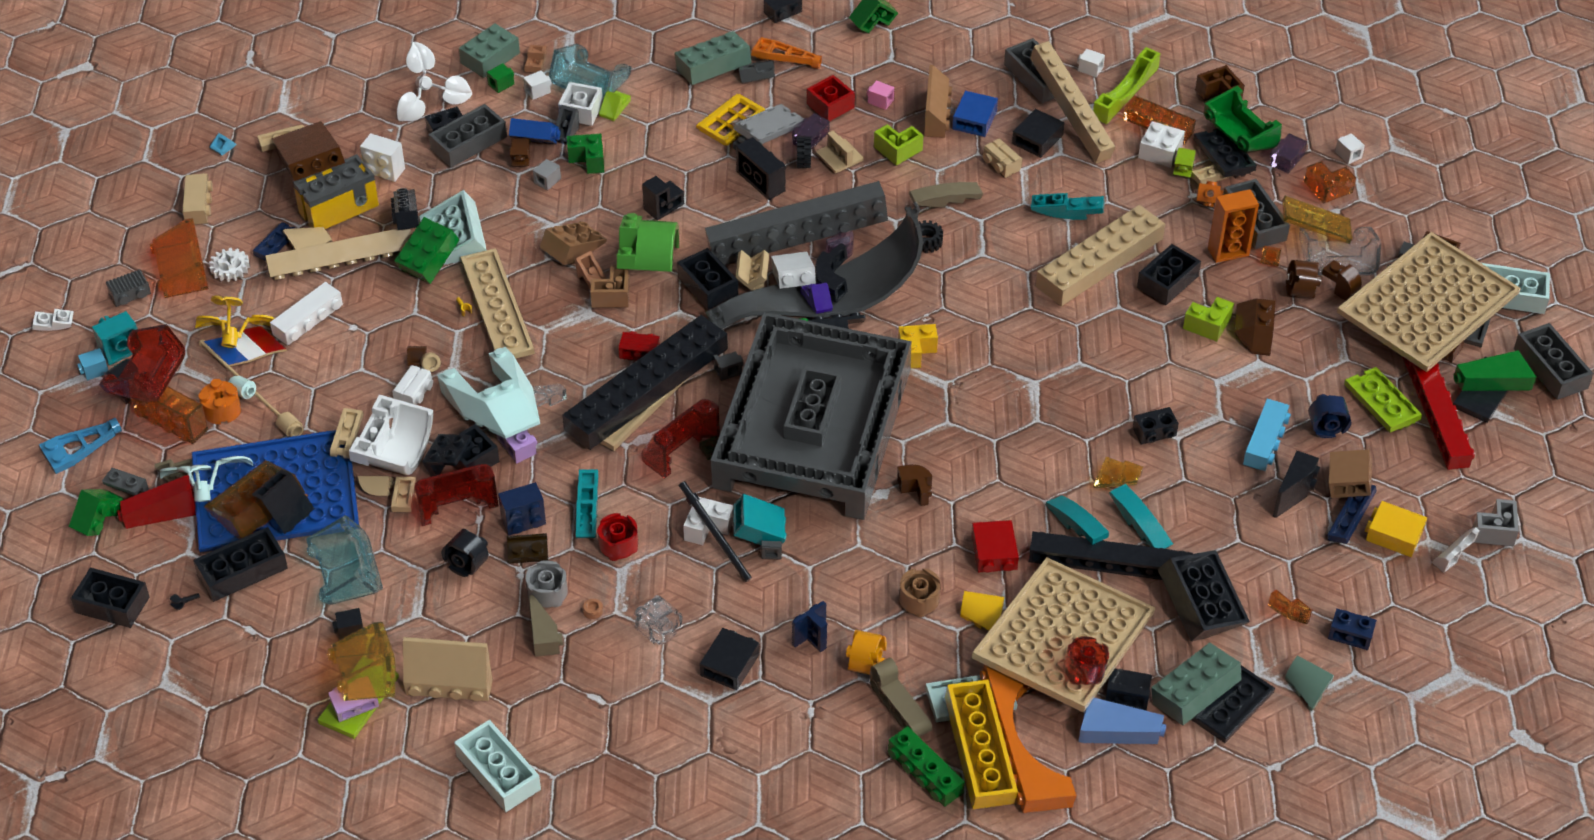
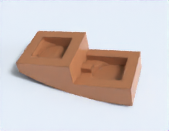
M530 45L527 52L528 58L524 66L525 72L536 73L543 70L547 46Z

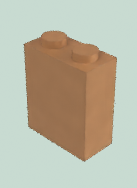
M1370 449L1330 452L1329 489L1331 498L1371 496L1372 461Z

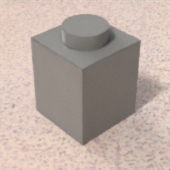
M548 159L544 160L533 170L534 184L548 191L561 179L560 166Z

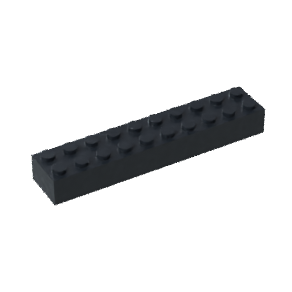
M703 315L698 316L562 414L564 430L591 450L714 360V355L719 356L728 349V333Z

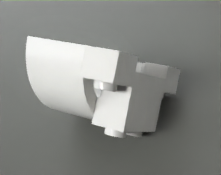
M379 395L372 407V415L360 437H356L349 450L350 461L366 466L370 464L404 475H411L418 467L426 450L432 428L433 410ZM390 418H393L392 427H391V429H390V428H389V419H390Z

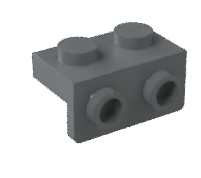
M111 468L102 480L104 485L134 496L149 490L146 479L115 468Z

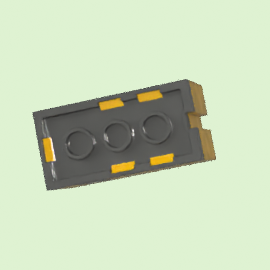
M357 154L345 159L344 164L293 181L299 214L305 221L308 220L311 228L323 227L327 229L379 206L374 174Z

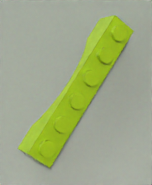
M1145 47L1137 56L1122 82L1111 92L1102 93L1094 102L1093 112L1100 122L1108 124L1158 70L1161 53Z

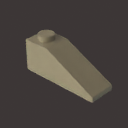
M529 595L535 657L560 654L559 646L563 645L562 633H558L556 623L535 596Z

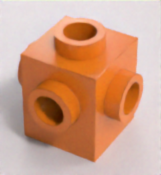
M1207 181L1206 184L1199 183L1196 201L1203 202V206L1214 207L1216 197L1223 195V190H1220L1221 186H1217V182ZM1212 191L1214 195L1208 197L1207 192Z

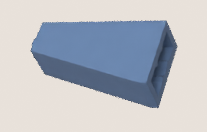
M1094 698L1086 708L1080 729L1079 742L1158 744L1159 737H1164L1167 725L1163 724L1164 715Z

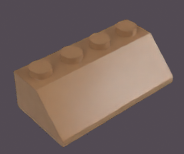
M934 65L929 67L924 136L945 138V131H949L950 121L946 119H950V109L947 108H951V97L948 96H952V86H949V78Z

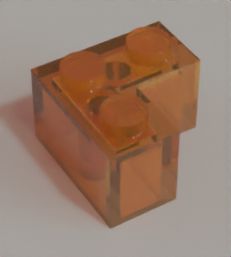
M1322 161L1307 166L1304 183L1323 204L1353 193L1356 181L1355 175L1347 167L1331 172Z

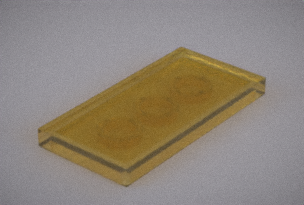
M1284 196L1282 205L1285 222L1350 244L1352 241L1350 218Z

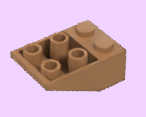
M579 221L578 223L546 228L540 248L563 265L575 263L577 257L589 251L593 252L606 243L607 239L599 231L592 229L588 223Z

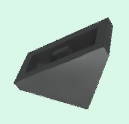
M561 105L556 126L560 130L559 140L567 142V136L575 135L579 129L578 109Z

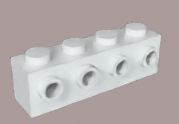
M324 282L270 322L273 336L287 346L296 341L300 336L311 330L316 324L343 305L341 292L327 282Z

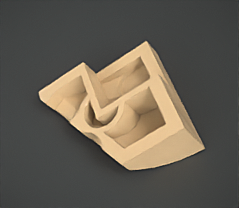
M323 227L283 230L294 249L332 242L331 237Z

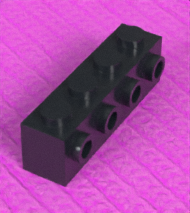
M397 189V191L393 192L394 197L391 198L393 225L397 224L398 230L417 228L419 218L415 189Z

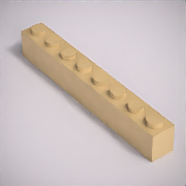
M1047 41L1035 45L1030 59L1095 163L1111 159L1115 145L1051 43Z
M394 229L265 255L269 275L274 277V280L285 278V274L288 273L297 276L302 275L303 270L310 269L311 272L321 271V267L327 265L331 269L340 267L339 263L342 262L350 265L358 263L357 259L364 258L365 261L375 260L376 255L382 254L383 258L393 256V252H401L412 233L411 229Z

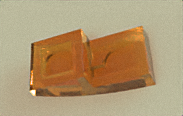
M1277 589L1271 593L1268 604L1270 608L1293 621L1303 624L1309 623L1312 609L1300 599L1296 598L1291 602Z

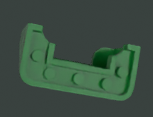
M1235 86L1205 103V118L1231 139L1240 150L1245 152L1268 150L1280 145L1282 124L1277 120L1264 123L1248 109V101L1246 99L1242 100L1240 94L1243 93V90L1239 86Z

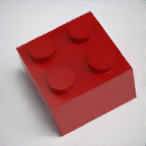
M831 75L807 88L806 104L829 122L855 108V92L836 76Z

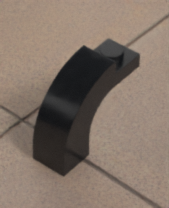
M839 243L830 253L823 251L815 265L817 283L828 284L831 301L835 303L848 292L846 279L834 273L848 258L846 245Z

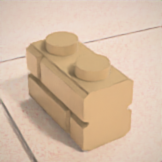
M1000 138L993 141V143L985 145L983 159L987 164L990 163L997 173H1001L1007 178L1021 170L1022 158Z

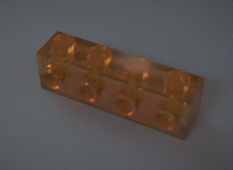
M1136 95L1131 98L1124 109L1123 120L1148 129L1153 121L1185 131L1184 145L1194 133L1195 119Z

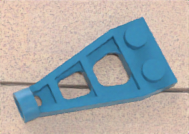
M113 418L104 424L56 436L39 444V447L55 474L76 465L112 439L115 434L122 432V429L117 419ZM94 434L100 436L91 444H87L84 440L86 436ZM79 441L82 444L81 449L74 454H68L64 449V445L70 442Z

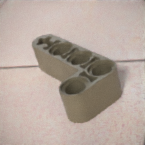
M889 657L871 666V687L903 729L908 726L919 737L932 731V724L929 718L898 680V668L894 660Z

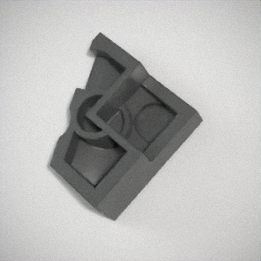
M774 60L758 61L741 66L739 68L741 82L746 83L774 78Z

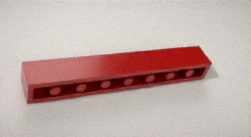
M1402 356L1447 470L1470 468L1472 459L1475 457L1474 449L1469 445L1468 435L1464 432L1462 420L1457 415V408L1451 401V393L1446 389L1445 379L1440 374L1439 364H1435L1426 372Z

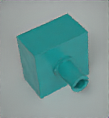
M127 311L112 318L104 316L106 320L101 317L99 324L92 326L97 347L101 349L109 366L143 350L137 325Z

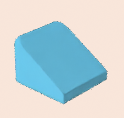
M218 133L210 148L223 156L234 148L236 143Z

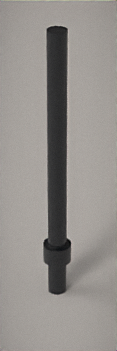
M685 481L681 482L678 486L687 497L686 501L688 504L694 507L744 581L748 582L751 580V575L699 502L700 498L696 493L692 492Z

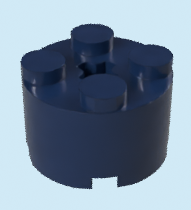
M1321 394L1316 397V400L1308 409L1313 430L1319 437L1334 438L1336 437L1335 434L1340 432L1344 434L1351 427V417L1345 399L1342 396Z

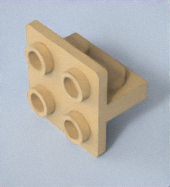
M834 131L827 133V146L816 151L817 156L834 173H838L863 161V156L846 139H842Z
M742 250L738 252L736 278L751 291L764 288V282L767 280L769 253L763 250L751 258Z

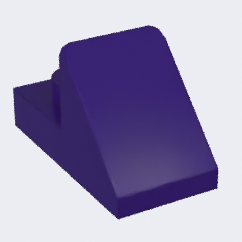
M827 283L801 286V293L815 314L833 310Z

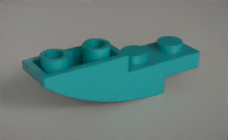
M1068 193L1032 195L1031 210L1056 218L1087 220V214L1104 213L1105 199L1104 196L1068 198Z

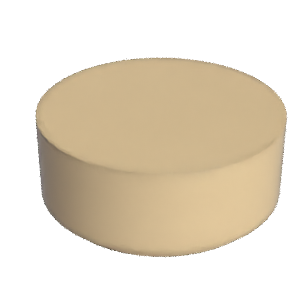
M428 352L422 356L421 366L424 369L434 372L440 367V358L435 353Z

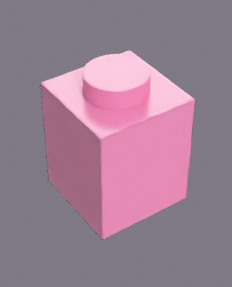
M876 80L867 90L868 103L886 110L894 101V87Z

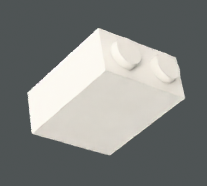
M808 252L771 256L772 272L780 289L816 284L815 267Z

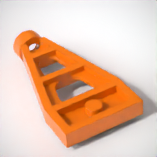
M763 37L758 40L751 52V56L760 60L768 59L809 64L812 68L816 69L820 68L822 56ZM777 48L785 51V54L773 53V50Z

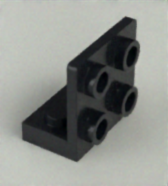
M438 434L422 461L431 478H438L445 465H457L472 439L470 435Z
M1115 668L1109 676L1105 700L1147 711L1152 675Z

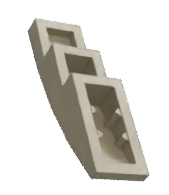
M955 182L915 189L909 192V196L913 203L917 202L919 206L945 208L948 202L963 203L965 198L981 199L983 192L977 182Z

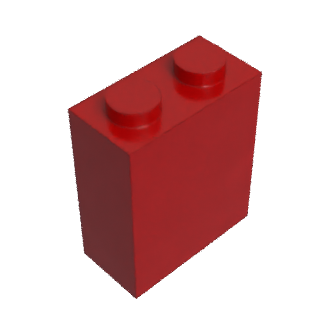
M1012 520L972 523L971 536L978 573L1018 570L1019 555Z

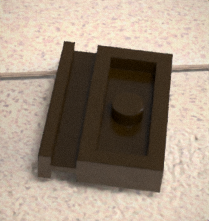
M547 533L507 536L508 564L548 560Z

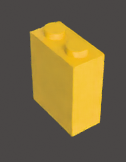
M1381 501L1379 508L1375 507L1371 516L1373 521H1368L1365 532L1368 533L1366 541L1412 558L1428 517Z

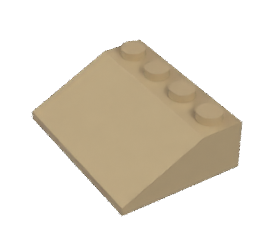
M403 638V683L406 695L452 698L455 700H489L493 680L488 645L486 643Z

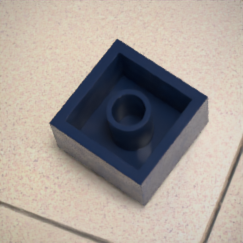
M536 482L498 493L501 519L508 536L546 525L544 499Z

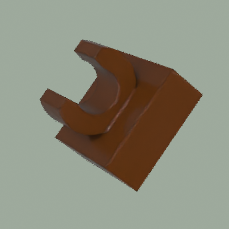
M408 346L407 366H421V358L427 353V346Z

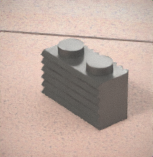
M140 269L106 282L108 293L116 307L126 305L130 301L144 298L151 294L149 284Z

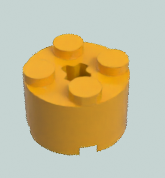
M855 630L853 643L848 645L846 650V657H849L848 670L870 675L871 666L885 660L882 657V653L887 648L886 637L880 634Z

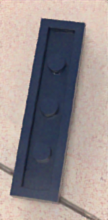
M1371 485V496L1348 497L1327 534L1329 541L1343 544L1349 542L1377 492L1375 485Z

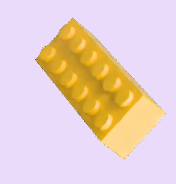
M989 680L947 685L944 698L972 810L1014 804L1018 790Z

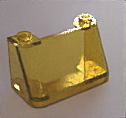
M374 622L331 644V648L327 650L328 660H332L333 664L338 665L341 680L337 681L338 693H342L344 701L395 697V657L383 622Z

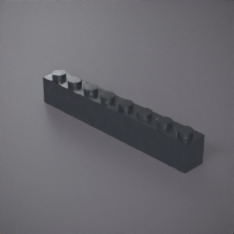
M1032 531L1029 562L1042 564L1046 557L1069 568L1162 580L1157 570L1170 558L1193 553L1104 540L1092 545L1083 537Z

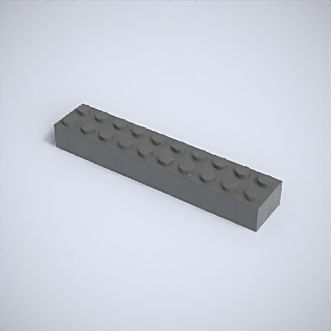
M877 181L705 228L708 247L724 265L737 262L738 252L741 250L752 258L763 250L771 253L888 221L886 198L880 182Z

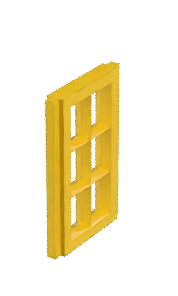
M736 94L698 123L696 128L724 146H728L741 136L730 123L737 118L746 119L747 117L742 114L748 109L755 111L751 115L753 116L765 111V108L741 94ZM739 103L746 106L739 112L733 110ZM728 112L734 115L728 121L721 119ZM716 121L721 123L722 125L715 131L709 128ZM725 127L732 130L725 136L719 134Z

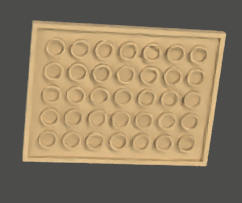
M1430 232L1339 306L1337 313L1427 372L1517 296L1521 288Z
M1046 557L973 651L972 659L1084 712L1154 614L1155 607Z

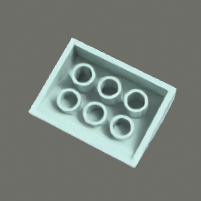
M464 190L419 216L420 222L423 217H426L452 229L459 238V242L444 265L461 262V256L487 251L476 203Z

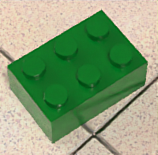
M423 217L394 261L403 272L431 284L459 242V238L452 229Z

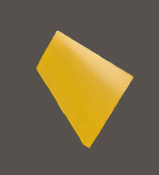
M964 591L960 617L973 622L980 629L984 627L990 631L1002 615L1004 597Z

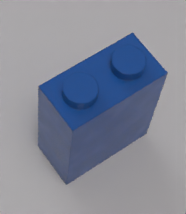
M965 90L953 116L952 129L986 137L997 112L998 98Z
M511 118L509 136L514 139L529 138L532 142L557 144V140L560 139V130H558V126L550 122Z

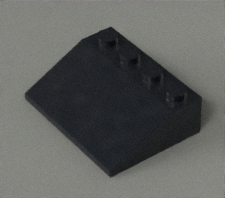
M1216 550L1173 557L1157 569L1190 641L1206 639L1250 622Z

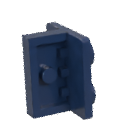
M825 601L814 604L808 611L796 616L792 621V645L795 648L808 640L820 653L827 649L828 624L826 622L827 603Z

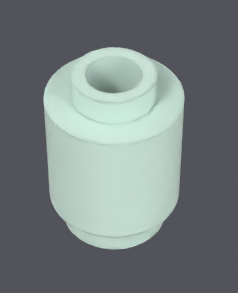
M233 376L229 380L230 383L236 386L238 395L244 399H250L256 392V384L242 376Z

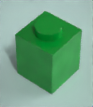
M502 63L487 71L488 85L497 93L514 85L513 70Z

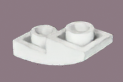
M54 309V314L35 311L32 330L51 331L70 328L74 311Z

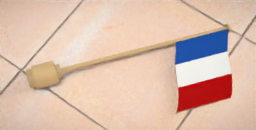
M262 326L244 329L241 338L237 339L236 348L221 346L222 337L208 341L204 339L199 341V345L205 347L234 376L240 375L231 366L248 363L270 354L287 351ZM257 391L254 395L278 416L276 426L288 437L302 435L304 431L302 423L290 412L280 414Z

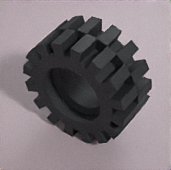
M797 136V168H811V137Z
M923 220V223L919 221L922 236H931L930 238L923 237L922 250H925V253H928L929 250L931 253L934 252V249L936 251L939 250V247L941 248L943 244V229L941 225L938 226L937 222L932 224L930 220L929 223H926V220Z

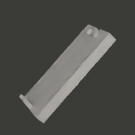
M779 104L734 123V130L748 139L753 137L763 144L804 126L806 119L795 112L791 113L789 108Z

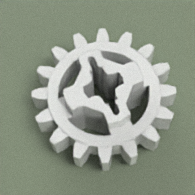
M229 248L228 251L222 249V253L216 252V257L212 256L209 262L211 274L214 275L215 279L219 277L220 281L227 279V282L230 279L236 281L238 276L243 278V273H248L247 268H250L248 255H245L244 251L239 252L238 248L235 251H232V248Z

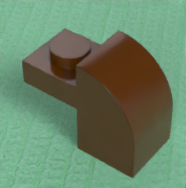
M529 138L511 139V166H530L531 142Z
M1333 260L1322 270V275L1336 283L1334 294L1345 301L1361 289V276L1351 264L1345 267Z
M915 464L897 466V481L901 494L916 491L920 505H928L929 497L932 496V474L923 466Z

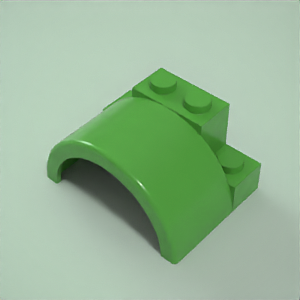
M635 213L624 215L619 227L617 269L671 272L674 246L679 248L678 223L642 220V216H637Z

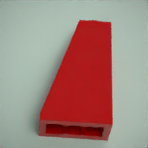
M189 475L120 501L121 510H118L119 521L124 522L126 529L195 516L196 505Z

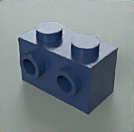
M1336 608L1328 639L1368 650L1377 620Z

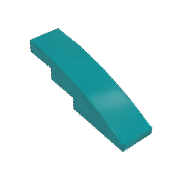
M579 469L576 538H596L598 469Z
M1127 484L1109 492L1129 526L1133 525L1141 540L1145 539L1149 546L1154 548L1167 549L1173 545L1152 512Z
M1061 495L1045 503L1067 530L1072 528L1079 537L1085 536L1092 545L1109 537V531L1094 516L1069 498Z

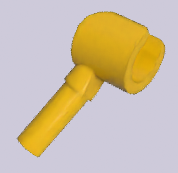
M457 297L456 301L461 307V315L465 316L466 310L472 314V306L469 303H463L461 298Z

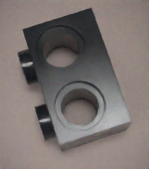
M458 106L425 116L426 128L429 134L463 116Z
M1167 407L1134 415L1132 428L1142 445L1177 436L1179 423L1171 408Z

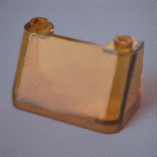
M193 218L183 220L152 239L153 243L150 244L151 253L156 256L160 281H157L159 292L163 291L165 298L209 289Z

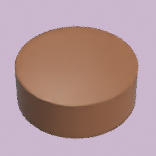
M589 599L584 602L582 609L586 618L597 619L603 614L601 601Z

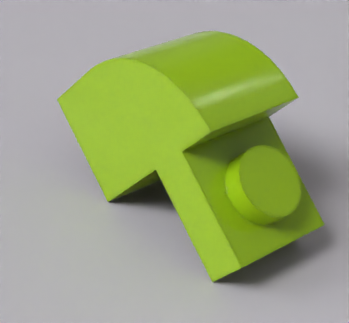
M1178 147L1173 175L1191 178L1196 150Z

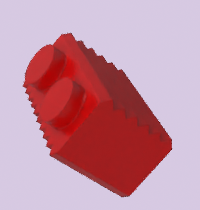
M634 331L623 332L619 343V358L632 361L639 360L660 344V336L651 333L639 334Z

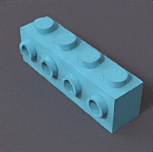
M1267 398L1245 452L1243 465L1266 471L1268 464L1272 465L1275 457L1273 451H1278L1280 440L1278 439L1279 437L1283 438L1286 429L1284 424L1288 425L1291 414L1288 413V404Z

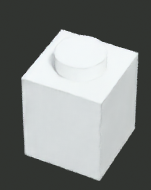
M1086 49L1078 57V71L1097 78L1104 67L1105 55Z
M542 70L524 77L525 91L533 100L551 93V79Z
M1351 133L1338 139L1335 153L1347 164H1350L1362 158L1365 145Z

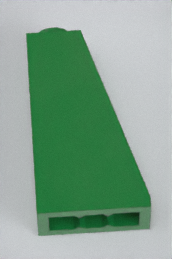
M1519 350L1458 364L1453 374V379L1462 391H1528L1533 389L1536 376Z

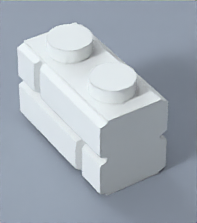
M411 365L392 391L393 398L415 405L420 404L423 401L425 392L431 390L433 386L431 372Z

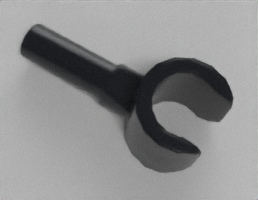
M197 593L181 598L174 594L170 597L172 601L170 605L176 610H180L184 607L185 603L200 598V595Z

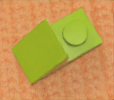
M607 91L599 116L615 121L630 103L631 96L619 91L614 93Z

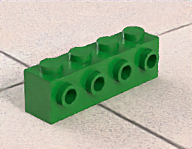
M908 726L889 739L888 753L893 760H897L902 765L904 771L911 774L922 788H926L936 802H940L946 807L964 794L965 781Z

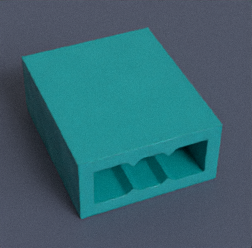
M743 494L734 503V536L762 545V541H782V544L785 542L787 537L785 533V508Z

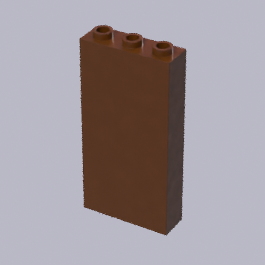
M322 121L272 138L279 158L294 181L345 163L340 146Z

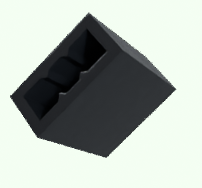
M1035 109L1013 131L1012 144L1042 158L1063 136L1065 122Z
M283 469L251 494L273 527L283 534L293 530L297 523L308 517L310 512L315 509L293 475Z
M722 628L700 662V676L737 691L760 655L759 642L753 638L740 635L733 630Z

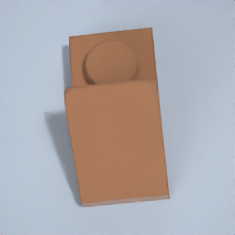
M591 251L575 259L577 276L579 279L584 278L590 290L591 279H606Z

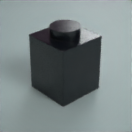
M360 608L335 613L336 621L332 623L334 633H339L340 641L365 636Z

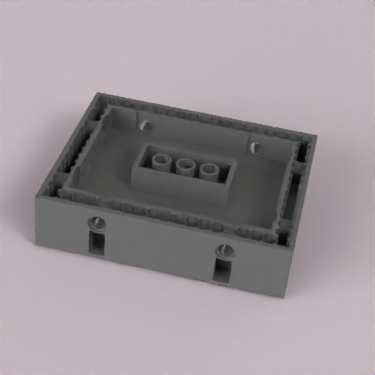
M763 312L711 458L713 488L732 492L735 481L740 480L845 502V516L865 520L911 370L912 341Z

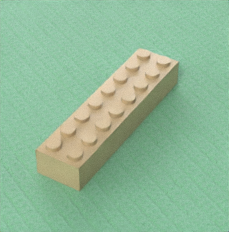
M1138 205L1038 270L1036 287L1057 304L1063 306L1161 241L1164 236L1165 223L1141 205Z

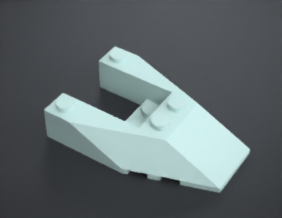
M506 347L498 348L494 352L489 353L492 371L502 383L487 388L480 393H477L455 368L445 370L437 375L442 394L465 420L471 419L475 421V424L480 427H488L490 432L506 439L541 424L533 387L514 355Z

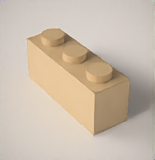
M207 174L186 175L183 215L186 225L208 223V216H211L209 204L212 203L210 191H213L212 181H209Z

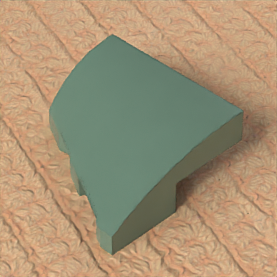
M1298 655L1285 676V680L1289 685L1295 688L1296 694L1299 697L1302 696L1307 702V708L1310 711H1313L1317 706L1323 693L1334 678L1333 674Z

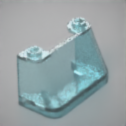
M572 44L554 50L549 77L553 84L566 89L569 82L602 88L604 100L607 91L614 93L629 78L632 67L626 64H618L614 71L605 70L587 62L588 51L585 47L579 44Z
M344 515L306 538L308 554L312 558L315 557L320 563L325 586L320 587L319 598L324 604L332 605L376 594L383 589L369 537L348 516Z

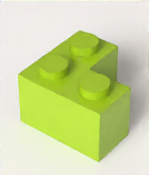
M887 124L874 132V148L897 166L923 151L924 135L913 126L898 133Z
M1216 297L1210 308L1192 302L1185 313L1183 329L1217 342L1231 320L1234 303L1220 297Z

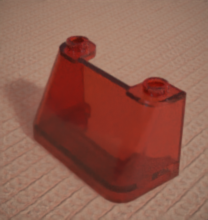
M167 324L132 330L127 339V346L133 355L118 379L112 374L103 377L99 385L106 393L145 402H156L161 398L186 353L184 345Z
M702 399L695 403L651 438L641 452L642 461L664 479L671 474L669 465L672 463L671 457L668 456L692 437L699 442L705 437L710 438L712 442L719 438V406L708 399Z
M479 464L417 481L414 486V502L422 526L432 524V515L439 514L438 506L475 497L477 504L485 502L489 509L499 507L495 475L491 466L487 464Z

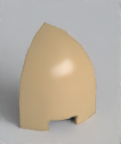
M358 476L360 486L368 494L375 496L390 495L389 488H393L394 478L389 476Z

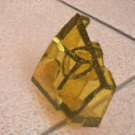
M1106 457L1093 487L1106 488L1119 487L1127 484V486L1137 485L1143 472V466L1126 460L1123 463Z

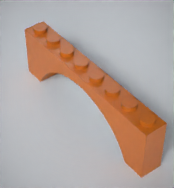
M984 665L983 670L980 671V680H989L1018 790L1016 796L1017 804L1021 805L1023 813L1072 808L1076 792L1071 777L1054 772L1039 763L1023 746L1015 730L1013 721L1015 700L1017 702L1032 687Z

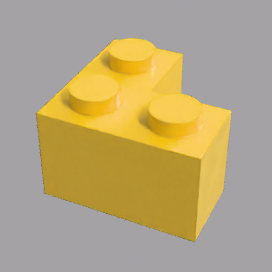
M936 324L898 326V339L912 341L911 368H921L922 354L937 353L938 335Z

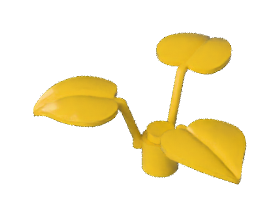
M214 295L211 296L213 303L227 305V321L220 320L214 316H197L195 328L220 325L222 328L221 346L236 348L237 339L241 338L248 322L255 325L271 326L270 322L275 318L267 315L247 317L238 333L237 328L230 327L231 306H241L243 301L235 297Z

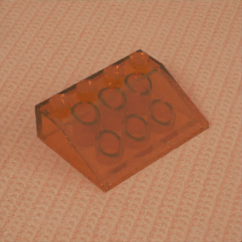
M265 460L206 504L204 508L234 536L241 539L253 534L260 526L267 524L269 519L251 494L283 468ZM291 473L297 481V483L299 484V486L301 487V489L303 490L295 474Z

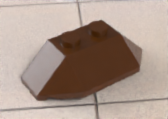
M1254 298L1238 303L1236 306L1235 334L1248 347L1251 354L1266 356L1271 354L1275 300Z

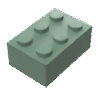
M493 24L459 47L460 63L483 78L487 76V71L502 63H507L520 54L519 38L497 24Z

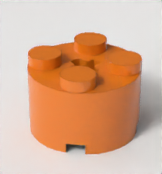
M213 379L200 391L199 400L202 412L208 422L221 424V422L227 421L229 423L240 415L241 403L237 388L232 383Z

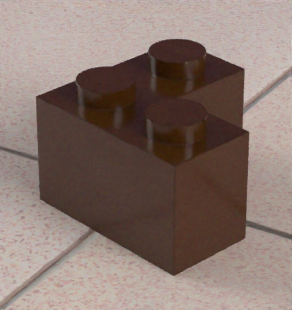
M1225 65L1198 74L1195 91L1203 100L1219 96L1235 86H1239L1244 93L1245 85Z

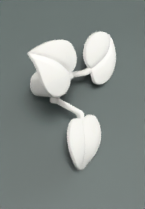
M412 42L406 57V64L412 72H422L416 79L418 96L413 92H407L402 95L397 105V119L399 121H415L420 119L425 113V104L419 100L421 98V90H428L431 86L444 90L443 99L449 104H461L467 101L472 95V90L464 78L451 76L446 80L444 87L432 83V80L425 76L426 69L434 67V54L425 45Z

